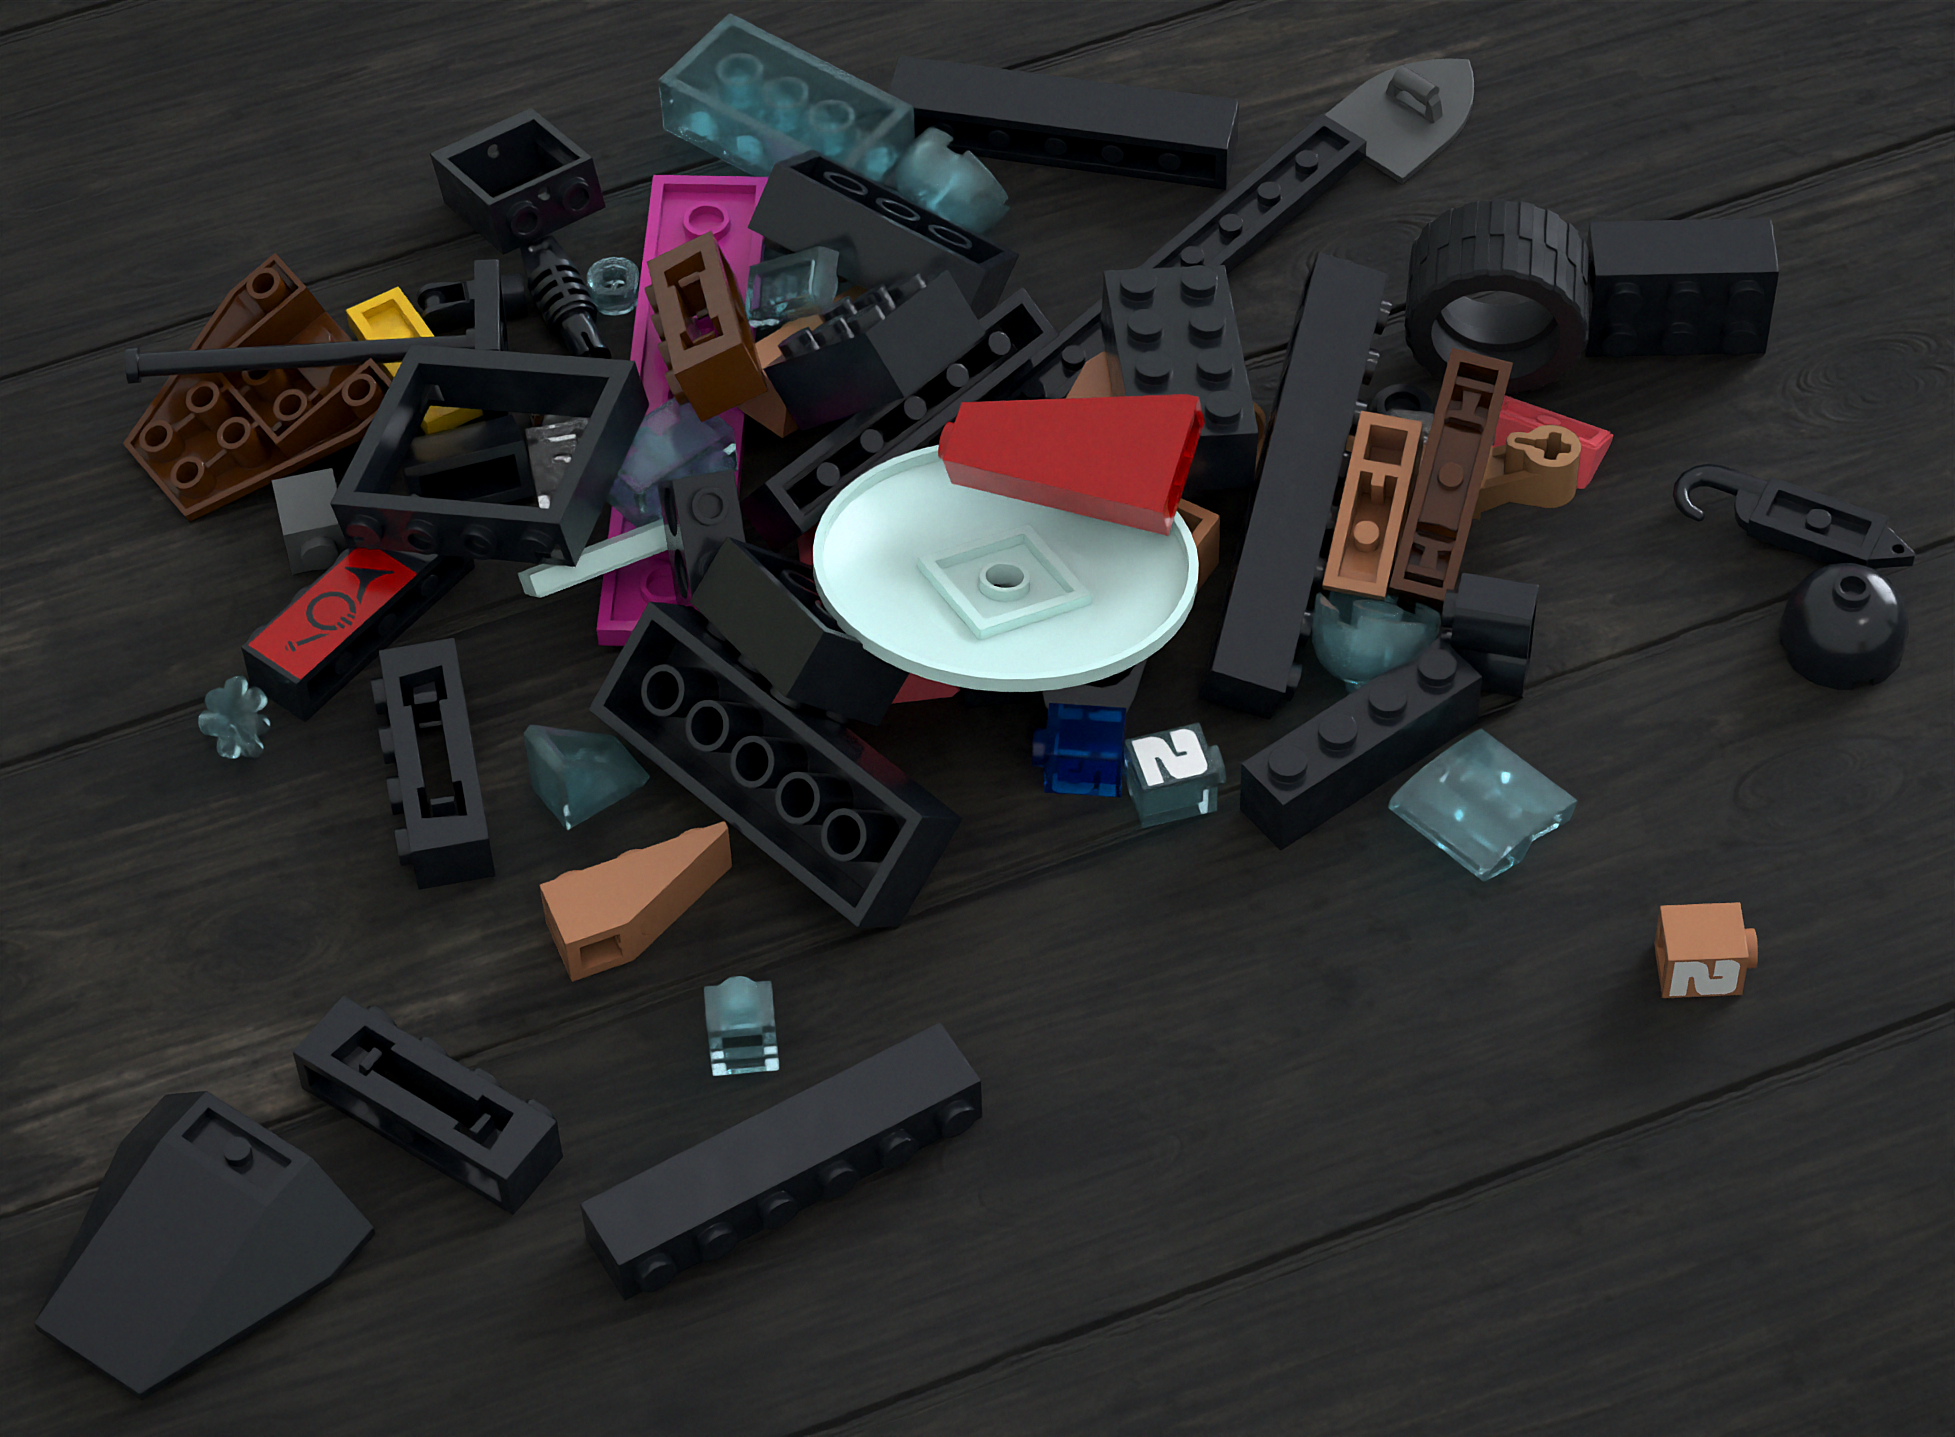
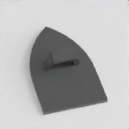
M1452 58L1413 62L1384 71L1359 86L1327 112L1325 116L1366 140V158L1363 160L1403 184L1450 145L1464 128L1470 116L1474 96V77L1469 59Z

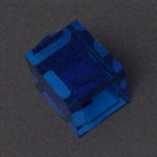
M1049 703L1047 728H1035L1032 765L1044 767V793L1121 798L1126 753V708Z

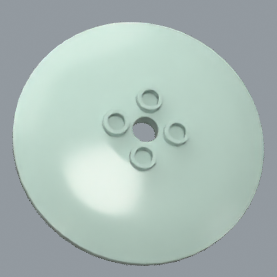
M939 445L915 450L892 458L857 477L830 503L821 517L815 533L813 577L816 589L825 609L834 617L838 626L847 635L858 639L863 644L865 650L904 671L929 680L976 690L998 692L1056 690L1083 685L1120 673L1154 654L1176 634L1192 609L1197 591L1199 567L1197 548L1189 528L1177 511L1169 536L952 484L943 460L938 457Z

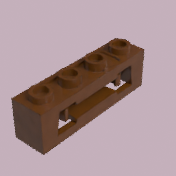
M712 231L647 261L652 284L645 287L644 290L655 313L651 315L652 322L662 341L658 343V348L669 370L665 372V377L678 404L683 406L690 402L702 423L767 392L768 388L737 277ZM709 315L720 336L717 337L714 330L701 336V332L692 317L697 316L698 320Z
M1456 348L1451 349L1386 601L1442 615L1447 589L1454 590L1509 381L1512 362Z

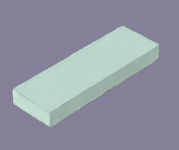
M663 519L584 548L576 567L541 564L519 572L518 576L525 594L541 598L668 550Z

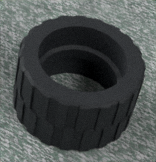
M1492 199V201L1487 202L1475 201L1441 213L1440 217L1430 221L1421 230V235L1415 238L1411 247L1404 327L1407 346L1412 350L1413 358L1419 365L1424 366L1428 370L1427 373L1438 380L1444 379L1452 348L1512 362L1513 365L1505 395L1518 394V392L1527 390L1533 391L1565 376L1566 372L1570 368L1575 367L1579 362L1581 353L1586 349L1588 342L1591 259L1588 258L1589 249L1585 240L1579 237L1578 231L1569 222H1564L1560 219L1559 215L1548 209L1543 210L1535 207L1534 204L1522 201L1520 203L1509 202L1504 199ZM1485 291H1504L1523 295L1532 300L1518 304L1494 305L1477 302L1464 296Z

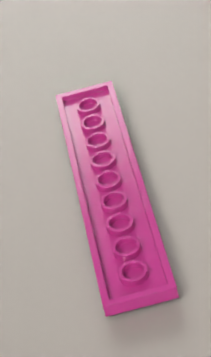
M653 175L630 361H635L650 405L615 480L608 539L663 519L656 482L659 480L734 469L739 499L747 414L739 408L733 407L701 423L690 402L683 406L678 404L665 377V372L669 370L658 348V343L662 341L652 322L651 315L655 313L648 301L644 288L652 284L647 261L712 231L737 277L755 341L765 245L762 243L764 236L749 229L748 225L769 177ZM709 315L698 320L697 316L692 317L701 332V336L713 330L717 337L720 336ZM668 550L603 574L597 622L599 645L624 646L649 601L677 605Z

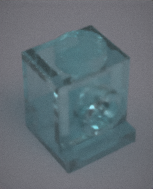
M734 976L725 980L721 985L704 987L707 1035L713 1076L780 1070L771 981L754 982L747 977ZM762 1034L763 1045L724 1049V1038Z

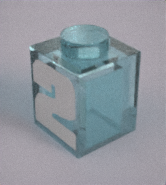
M1199 723L1124 740V779L1142 828L1217 811L1218 784L1225 783L1226 781L1224 762L1217 745L1208 747Z

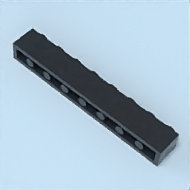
M1318 252L1304 281L1255 471L1254 487H1251L1198 698L1270 720L1281 699L1291 701L1294 697L1300 680L1302 665L1293 662L1297 645L1305 647L1315 619L1316 611L1308 609L1306 606L1310 591L1318 593L1325 576L1328 557L1319 555L1323 539L1331 540L1335 531L1340 504L1332 501L1336 486L1340 488L1345 486L1352 452L1345 450L1348 436H1356L1361 411H1366L1367 401L1358 399L1361 384L1367 386L1370 384L1379 359L1380 351L1370 348L1374 333L1378 335L1383 333L1392 306V300L1383 298L1388 278L1387 273Z

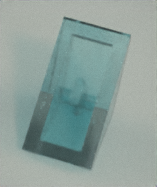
M531 724L523 734L532 788L567 830L643 787L650 777L616 736Z

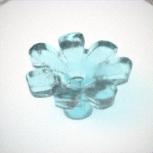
M240 675L226 680L224 689L216 688L207 693L205 704L209 710L203 711L198 720L203 734L218 737L217 753L223 758L237 759L240 753L244 757H259L263 753L264 748L257 736H266L270 730L269 718L264 714H257V711L263 709L267 704L265 693L257 686L247 690V680L244 676Z

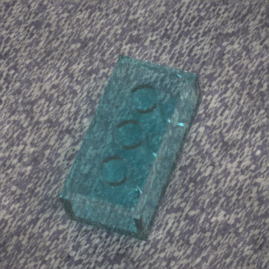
M731 13L659 79L664 129L755 177H769L775 163L814 149L882 183L909 152L915 151L914 112L912 105Z

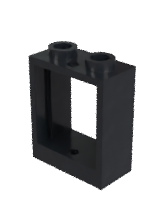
M533 108L522 111L430 153L444 203L503 255L606 208L593 158ZM496 144L497 149L495 153L488 155L489 147ZM544 171L546 173L495 198L490 196V194L538 172ZM547 187V192L538 195L541 188Z

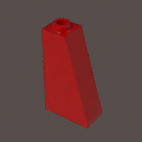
M1189 394L961 402L955 423L947 422L943 428L939 441L938 457L943 460L952 484L1169 536L1205 421L1199 397Z

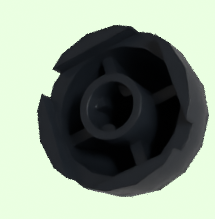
M1854 563L1830 564L1814 570L1792 589L1781 618L1779 629L1780 645L1783 642L1784 647L1789 652L1787 661L1794 671L1812 683L1836 690H1853L1854 682H1865L1874 678L1873 685L1881 683L1900 666L1909 634V620L1905 601L1887 577L1873 568Z

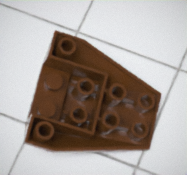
M274 253L229 291L189 350L344 342L352 340L324 310L300 279ZM371 358L363 365L170 375L123 444L181 513L191 522L272 483L271 480L287 476L363 439L392 381Z

